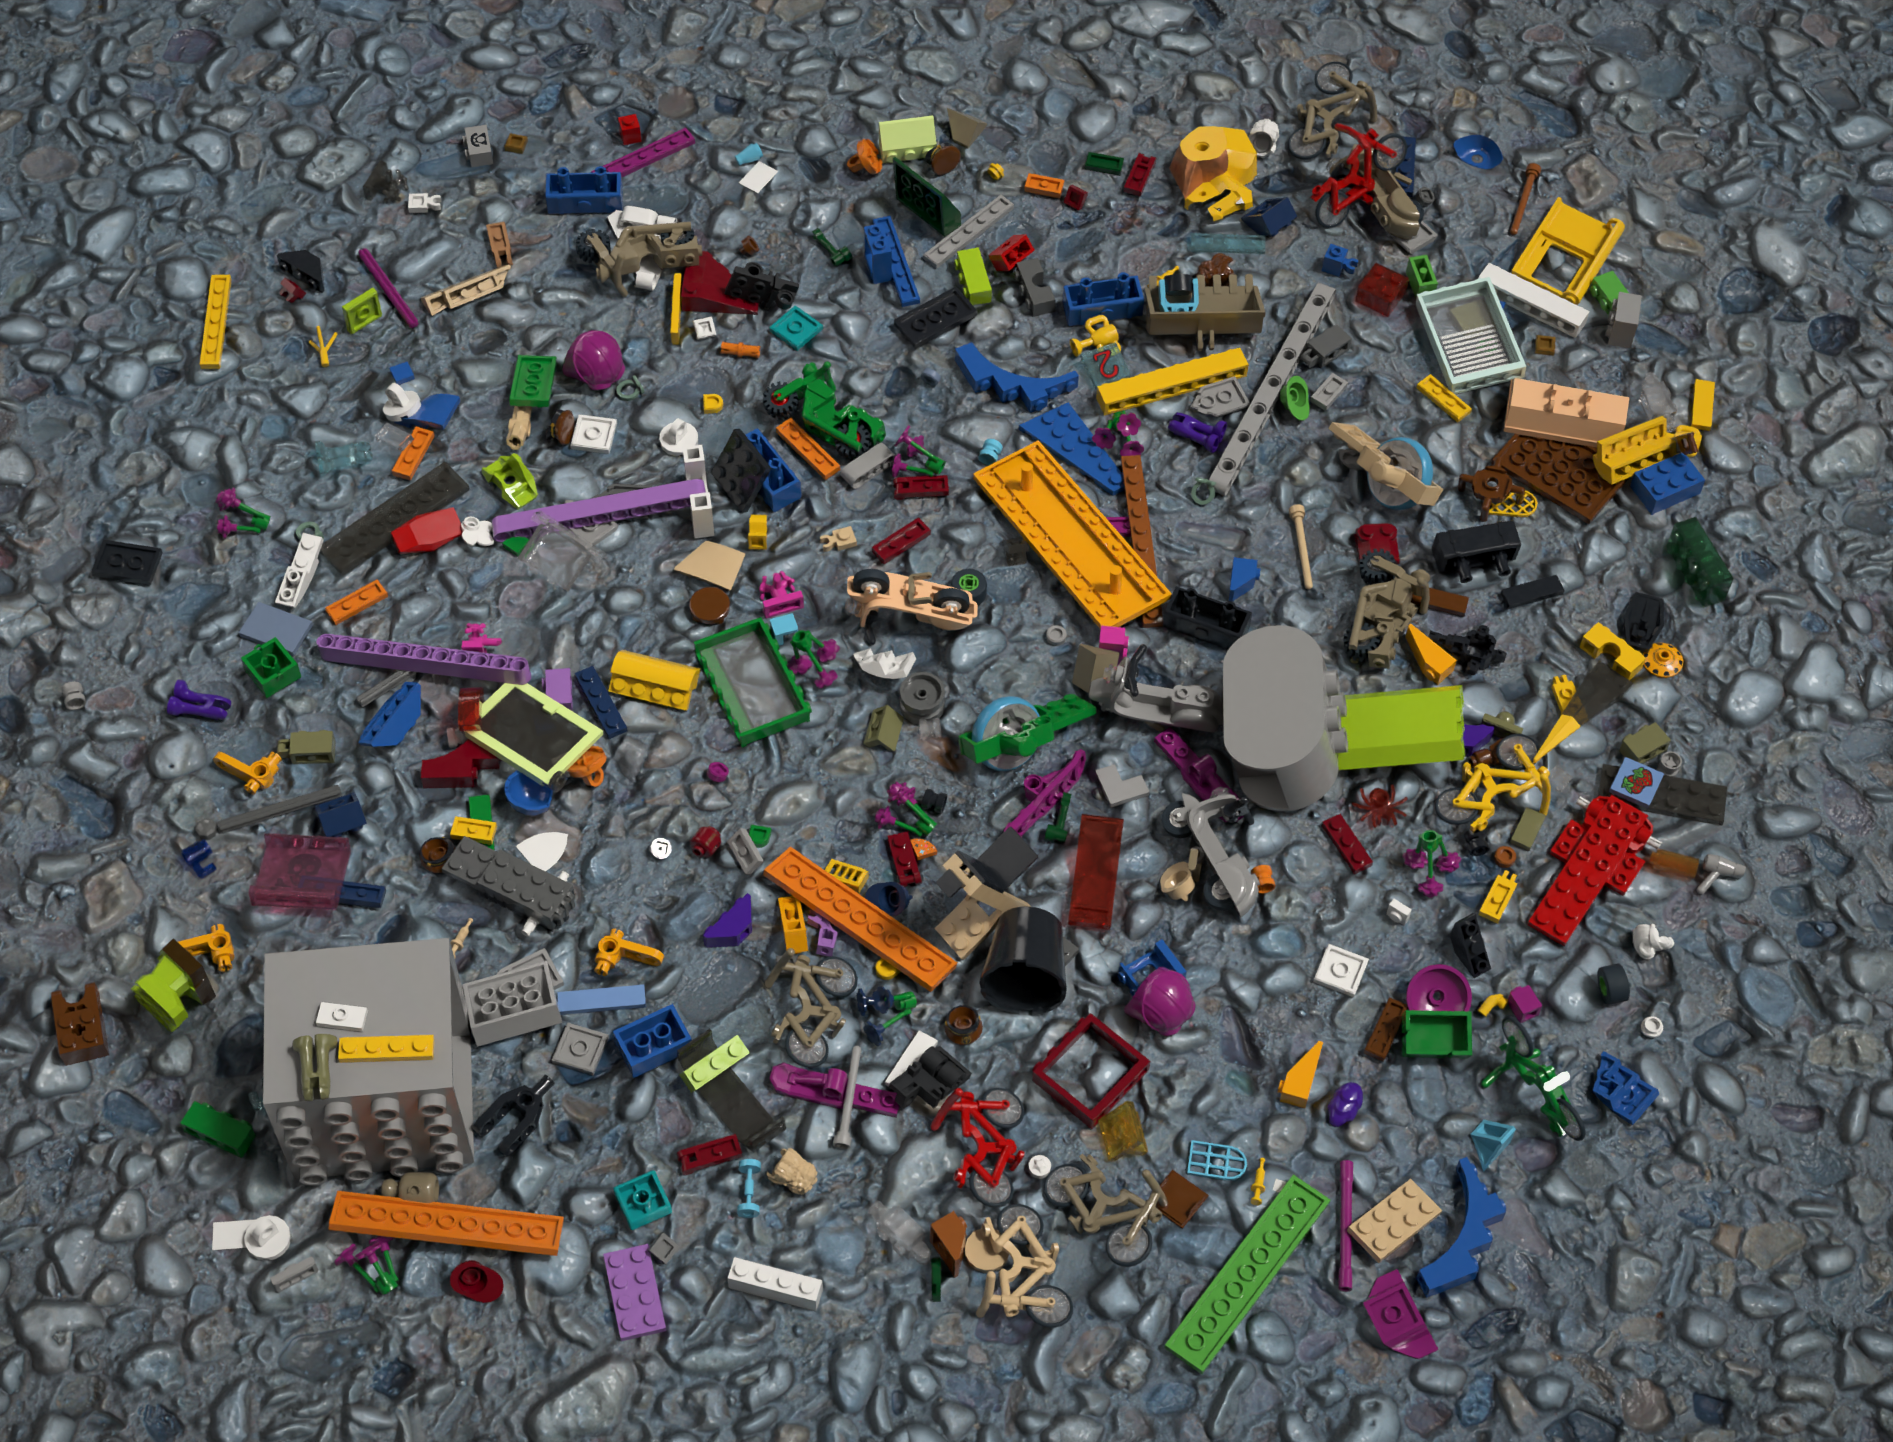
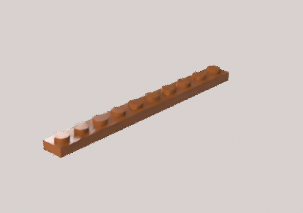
M1141 455L1121 456L1132 548L1157 576ZM1161 605L1141 615L1143 628L1163 627Z

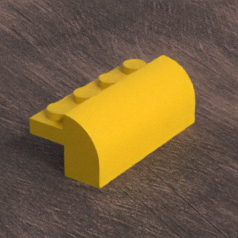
M1660 416L1597 441V453L1593 455L1594 465L1604 480L1614 484L1632 477L1639 470L1676 455V441L1667 436V419Z
M621 650L616 654L610 672L612 676L608 691L688 710L692 690L697 687L700 668Z

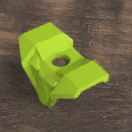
M513 453L510 456H500L497 461L482 468L481 472L487 482L495 483L502 490V498L517 510L538 496L535 479L518 454ZM509 476L515 478V482L512 484H506L504 480Z

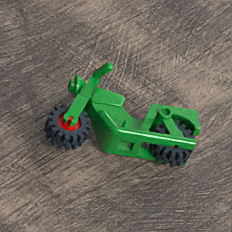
M828 361L824 362L820 369H817L814 362L806 364L802 371L804 379L797 378L789 384L783 382V385L779 381L776 386L772 383L771 389L769 387L766 388V392L763 393V403L768 415L771 414L772 418L777 416L780 420L782 416L787 419L788 414L790 416L794 415L793 411L796 412L798 410L799 401L804 398L802 419L805 429L834 446L839 455H843V459L847 460L849 457V460L853 461V458L856 459L867 452L869 447H871L869 434L871 435L873 447L881 443L886 436L883 421L868 415L865 410L850 404L838 412L835 410L836 396L834 392L836 391V386L831 377V363Z

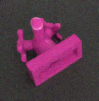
M783 571L773 574V584L767 585V576L762 577V583L759 587L760 599L764 600L765 592L772 595V599L763 601V613L766 619L804 608L803 594L801 590L794 592L795 587L792 584L795 580L793 578L791 579ZM788 586L793 593L787 594L785 588Z
M468 623L465 633L471 632V634L468 636V641H462V650L487 653V649L484 646H498L502 643L501 638H487L486 634L480 636L479 633H484L483 628H486L484 623L480 625Z

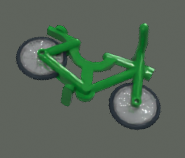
M1505 1016L1502 1019V1029L1508 1042L1499 1046L1501 1051L1505 1050L1506 1060L1482 1080L1481 1086L1488 1088L1504 1072L1515 1067L1527 1085L1535 1084L1542 1092L1545 1104L1541 1106L1540 1111L1550 1120L1549 1127L1551 1131L1558 1133L1559 1137L1567 1134L1576 1141H1582L1586 1135L1583 1121L1571 1105L1561 1086L1562 1083L1570 1078L1569 1073L1562 1072L1556 1076L1552 1065L1547 1067L1544 1064L1539 1065L1530 1060L1539 1057L1541 1051L1534 1049L1530 1035L1516 1018Z

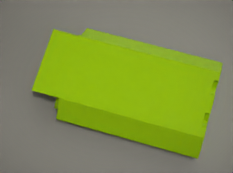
M1462 685L1345 695L1347 716L1341 717V728L1345 727L1348 752L1338 753L1339 770L1464 760L1463 733L1465 727Z

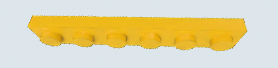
M211 275L200 357L201 369H220L232 281L231 275Z

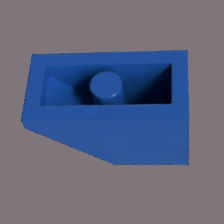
M1234 557L1228 601L1233 602L1254 588L1255 580L1260 578L1261 568H1257L1258 560Z

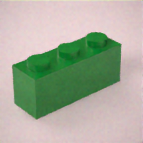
M194 1101L180 1122L185 1133L240 1158L244 1156L256 1137L253 1126L249 1122L233 1119L231 1114L225 1111L220 1113L205 1102L200 1104Z

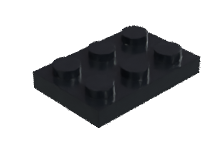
M103 539L91 573L93 577L151 585L163 552L161 548Z

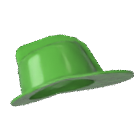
M1293 376L1280 390V400L1296 419L1304 421L1309 416L1308 387L1303 378Z

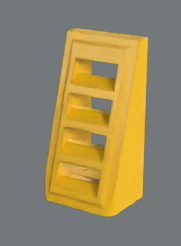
M831 859L825 868V871L830 874L832 868L836 867V871L831 875L858 894L869 879V871L838 860ZM843 870L844 872L841 877L838 876L839 872ZM848 873L851 874L848 879L845 878Z

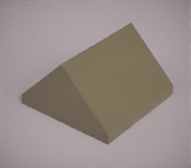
M1080 644L1072 683L1089 693L1093 680L1103 677L1112 678V672L1117 669L1120 653Z

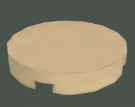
M982 1228L974 1231L967 1238L965 1244L967 1262L976 1271L983 1273L1000 1270L1007 1263L1010 1255L1006 1251L994 1252L990 1238L983 1236ZM994 1229L995 1232L1000 1236L1001 1234L999 1233V1231Z

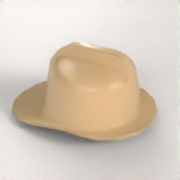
M1179 862L1172 865L1163 873L1160 880L1162 892L1167 893L1173 900L1182 898L1185 902L1188 901V894L1195 887L1187 862Z

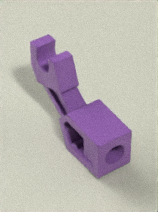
M810 908L807 924L820 929L816 954L831 957L838 932L833 930L827 919Z

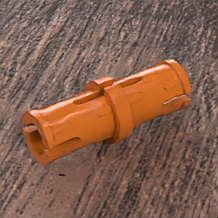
M722 341L721 354L737 355L741 358L742 356L760 357V346L745 345L743 342L736 344Z

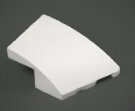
M870 648L853 654L862 670L878 677L890 679L907 677L916 660L913 652L897 657L894 656L892 650L873 655Z

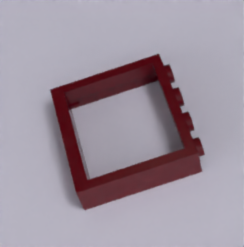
M1090 1013L1086 1018L1082 1017L1077 1022L1076 1028L1071 1033L1067 1032L1063 1036L1061 1043L1057 1047L1054 1046L1049 1050L1047 1058L1043 1062L1039 1061L1033 1067L1032 1081L1092 1130L1149 1071L1151 1061ZM1089 1028L1135 1064L1091 1111L1045 1074Z

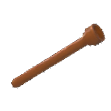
M1530 163L1527 165L1525 171L1527 180L1510 230L1512 235L1518 233L1533 182L1540 176L1541 167L1538 164Z

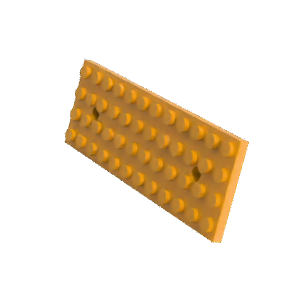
M1039 440L973 473V479L1100 629L1101 625L1120 627L1171 599L1172 593Z

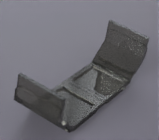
M709 1028L677 1050V1059L684 1071L717 1048L713 1041L712 1030ZM731 1067L697 1089L732 1134L737 1135L738 1141L752 1152H755L786 1130L783 1116L778 1120H774Z

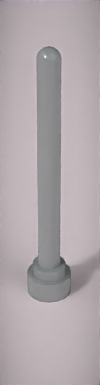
M854 1046L852 1049L840 1130L837 1132V1135H834L833 1146L840 1149H849L851 1146L852 1138L848 1130L861 1055V1048L859 1046Z

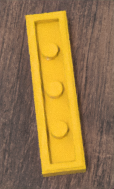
M675 273L673 278L670 331L672 345H679L681 273Z

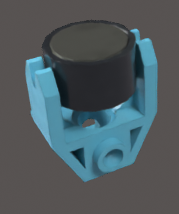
M1173 274L1165 276L1163 280H1159V307L1161 312H1188L1196 310L1199 304L1197 278L1192 280V275ZM1192 293L1189 303H1169L1165 298V295L1182 296Z

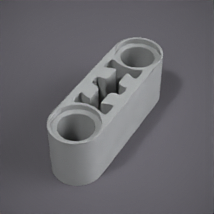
M879 443L847 464L841 470L840 475L852 488L857 489L894 464L896 455L884 443Z

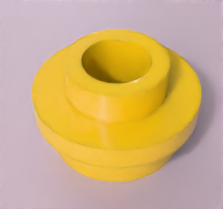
M991 163L987 171L993 179L998 180L1004 177V169L998 163Z

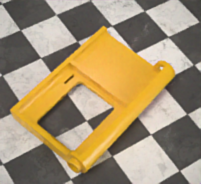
M1558 197L1513 267L1512 274L1578 305L1590 287L1593 278L1596 277L1625 230V225L1617 218H1611L1605 224L1564 204L1562 198ZM1550 246H1555L1583 261V264L1565 292H1561L1532 277V274Z

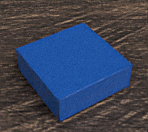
M408 362L389 368L395 383L398 385L415 379Z

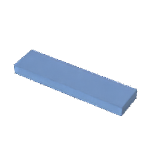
M644 984L557 992L561 1015L646 1007Z

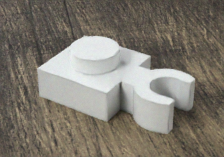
M428 193L409 194V213L428 212V208L436 211L441 210L440 203H436L441 202V196L433 195L428 197Z

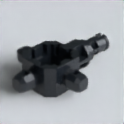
M1485 625L1479 626L1477 631L1471 630L1467 632L1465 637L1456 635V633L1446 636L1430 630L1428 637L1436 644L1444 646V649L1449 650L1450 653L1459 654V660L1463 665L1467 666L1466 672L1469 675H1476L1478 669L1485 670L1489 668L1491 659L1495 660L1494 662L1504 663L1507 655L1503 650L1494 649L1496 639L1493 635L1489 634V627ZM1475 643L1476 646L1481 648L1486 646L1485 650H1488V654L1480 657V654L1477 653L1470 654V651L1467 649L1469 645L1472 646Z

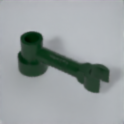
M819 228L812 231L814 240L832 255L830 260L835 267L853 259L850 250L846 246L836 250Z
M1063 792L1056 826L1047 825L1045 841L1052 842L1055 840L1065 843L1068 831L1064 830L1072 794Z

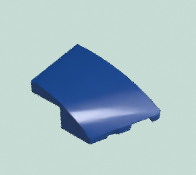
M451 394L431 395L420 402L421 407L413 416L409 418L407 415L400 417L402 421H394V423L408 428L415 425L425 429L432 426L444 430L461 402L460 397Z
M1605 1051L1602 1052L1601 1064L1597 1071V1080L1594 1083L1593 1093L1610 1110L1633 1125L1659 1096V1091L1657 1088L1640 1080L1639 1074L1621 1065L1619 1059Z

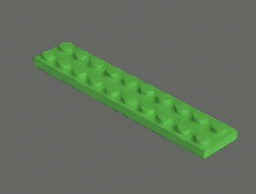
M1293 1174L1167 1341L1164 1348L1197 1372L1203 1374L1330 1203V1199Z

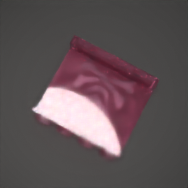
M265 833L266 850L256 886L250 885L248 891L251 905L337 910L351 855L349 838Z

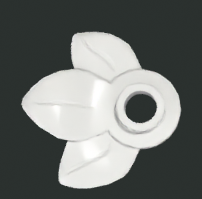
M466 517L461 523L462 538L465 543L470 546L476 543L482 546L493 545L491 522L479 521L475 517Z

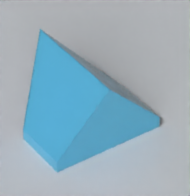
M1483 1120L1470 1134L1483 1172L1511 1143L1516 1130L1514 1126Z

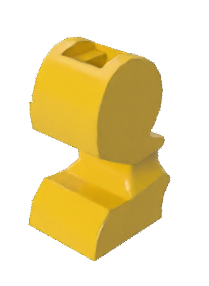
M751 514L748 533L749 549L767 550V515Z

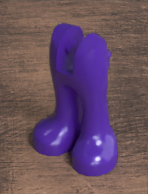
M1176 412L1172 417L1173 420L1169 422L1167 427L1175 435L1191 439L1204 446L1207 451L1214 453L1225 435L1227 422L1221 420L1215 426H1210L1189 415Z
M178 679L174 686V696L170 697L167 704V714L172 716L191 714L215 720H224L228 715L224 709H230L231 700L218 695L193 692L189 690L186 681ZM190 703H198V704H204V705H194V704H190Z

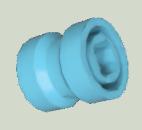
M986 439L983 444V450L980 451L978 456L980 462L987 466L997 462L998 455H1000L1003 449L1002 444L995 439Z

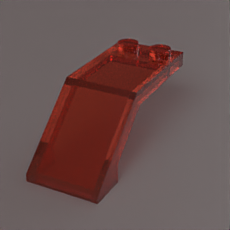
M1082 814L1068 925L1110 930L1124 819Z

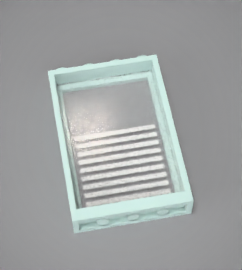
M1490 277L1478 278L1474 281L1462 282L1457 285L1441 287L1437 290L1424 291L1417 294L1416 307L1448 389L1451 392L1458 394L1508 382L1514 378L1520 379L1525 377L1526 364Z

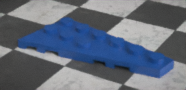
M1069 402L1019 425V430L1022 433L1026 432L1032 436V440L1035 442L1039 440L1040 443L1048 448L1049 452L1069 466L1073 465L1079 469V473L1089 476L1095 481L1096 485L1112 496L1124 491L1122 472L1106 451L1092 441L1093 434Z

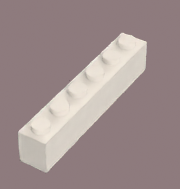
M1488 263L1478 277H1490L1500 301L1506 302L1505 304L1574 338L1578 336L1587 322L1590 311L1491 263Z

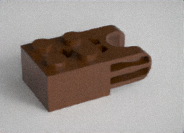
M95 982L85 985L84 996L76 1003L66 1002L61 990L51 992L59 1055L65 1066L110 1056L100 994Z

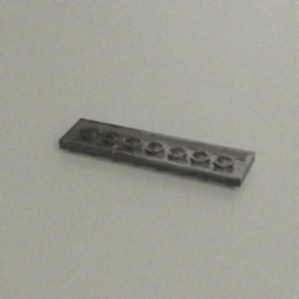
M443 462L324 542L320 549V554L344 576L394 542L391 536L393 530L417 515L441 510L469 491V485L446 462Z

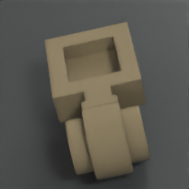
M1410 602L1403 615L1393 612L1389 616L1395 622L1396 631H1399L1400 636L1404 634L1408 625L1411 624L1412 618L1418 610L1412 602Z

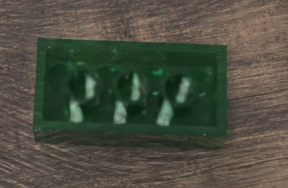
M1693 517L1675 523L1666 548L1676 561L1677 568L1685 576L1687 585L1691 586L1694 591L1696 600L1700 601L1703 608L1725 601L1734 578L1698 519Z

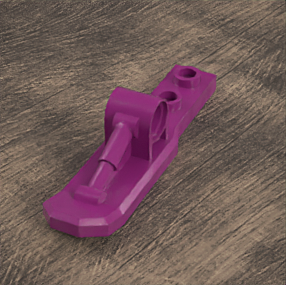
M1171 727L1154 737V742L1178 767L1183 780L1203 801L1222 794L1235 795L1237 800L1240 799L1216 773L1217 766L1210 755L1205 754L1199 758ZM1243 815L1238 817L1237 821L1242 819ZM1223 816L1219 817L1224 822H1227Z
M1079 749L1075 751L1071 761L1058 771L1051 772L1043 777L1032 774L1024 779L1025 796L1031 803L1019 812L1018 817L1013 822L1006 825L1004 832L1009 827H1012L1022 837L1038 819L1046 815L1062 798L1063 792L1067 793L1079 781L1086 761L1084 750Z
M785 1062L773 1066L769 1079L777 1093L791 1098L843 1109L848 1080L846 1072L831 1068L825 1074L795 1067ZM859 1084L855 1086L852 1108L897 1118L900 1105L895 1102L897 1093Z

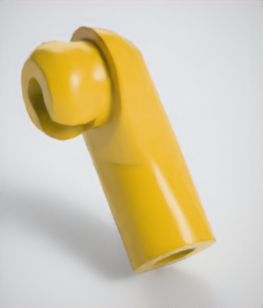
M1502 994L1490 995L1477 1011L1486 1017L1493 1007L1498 1006L1500 1009H1504L1508 1004V999L1504 998Z

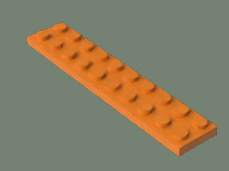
M789 847L764 869L763 875L929 992H932L957 967L958 962L792 847Z
M337 1191L329 1220V1230L557 1256L564 1217L441 1202L421 1203L403 1200L398 1197Z

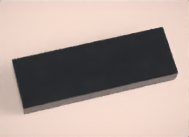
M1556 574L1502 589L1501 595L1508 609L1562 595L1565 590Z

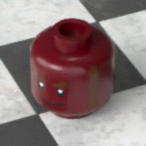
M711 826L699 828L690 840L692 852L698 857H711L721 845L720 833Z

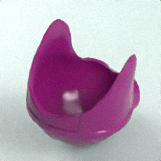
M592 330L583 332L574 340L567 351L562 370L565 376L587 384L591 390H602L609 388L612 383L617 382L623 376L625 365L616 340L606 332Z
M1159 967L1142 982L1131 1001L1124 1007V1012L1158 1031L1159 1034L1170 1036L1179 1032L1181 1026L1192 1017L1196 1004L1186 978L1176 971Z

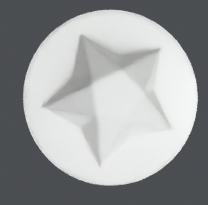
M1043 1155L1034 1156L1029 1161V1173L1037 1179L1047 1177L1051 1171L1050 1160Z

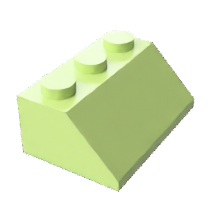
M933 115L879 122V150L882 163H893L894 157L900 161L925 158L930 149L937 146Z

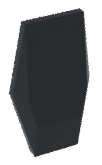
M1635 592L1624 615L1625 641L1633 649L1648 653L1664 627V599Z

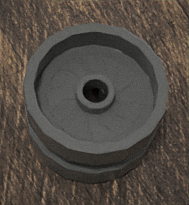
M917 672L907 676L900 687V710L904 718L917 725H927L937 721L943 714L945 707L944 684L932 673Z

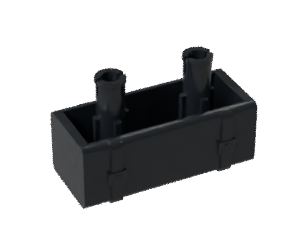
M1514 520L1499 521L1493 524L1436 533L1431 550L1439 573L1457 570L1460 582L1468 583L1473 578L1469 569L1472 567L1496 564L1499 576L1509 575L1511 569L1507 561L1516 560L1521 548V541Z
M1176 586L1164 613L1163 627L1229 650L1234 642L1248 633L1252 612L1237 607L1231 601L1224 603L1198 594L1193 588L1186 590Z

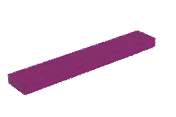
M683 128L602 167L606 168V172H621V177H624L695 144V138L687 128Z

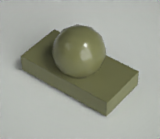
M1506 711L1499 712L1496 717L1485 713L1481 721V725L1494 726L1492 735L1499 738H1505L1513 734H1522L1524 729L1514 725V716Z

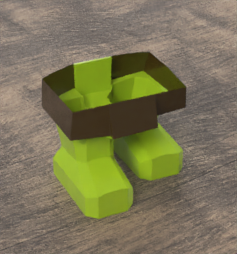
M174 938L160 950V956L157 957L158 964L153 971L140 977L131 988V991L136 994L134 995L135 999L171 1033L188 1018V1013L180 999L181 997L188 995L202 1005L216 997L203 965Z

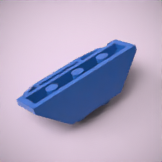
M405 682L401 686L402 688L397 690L383 704L362 731L358 742L360 745L371 747L398 745L404 739L405 734L415 725L416 720L421 715V685L419 683Z

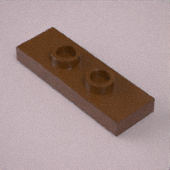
M1389 997L1367 1043L1364 1054L1384 1062L1402 1024V1013L1408 1010L1406 1004Z

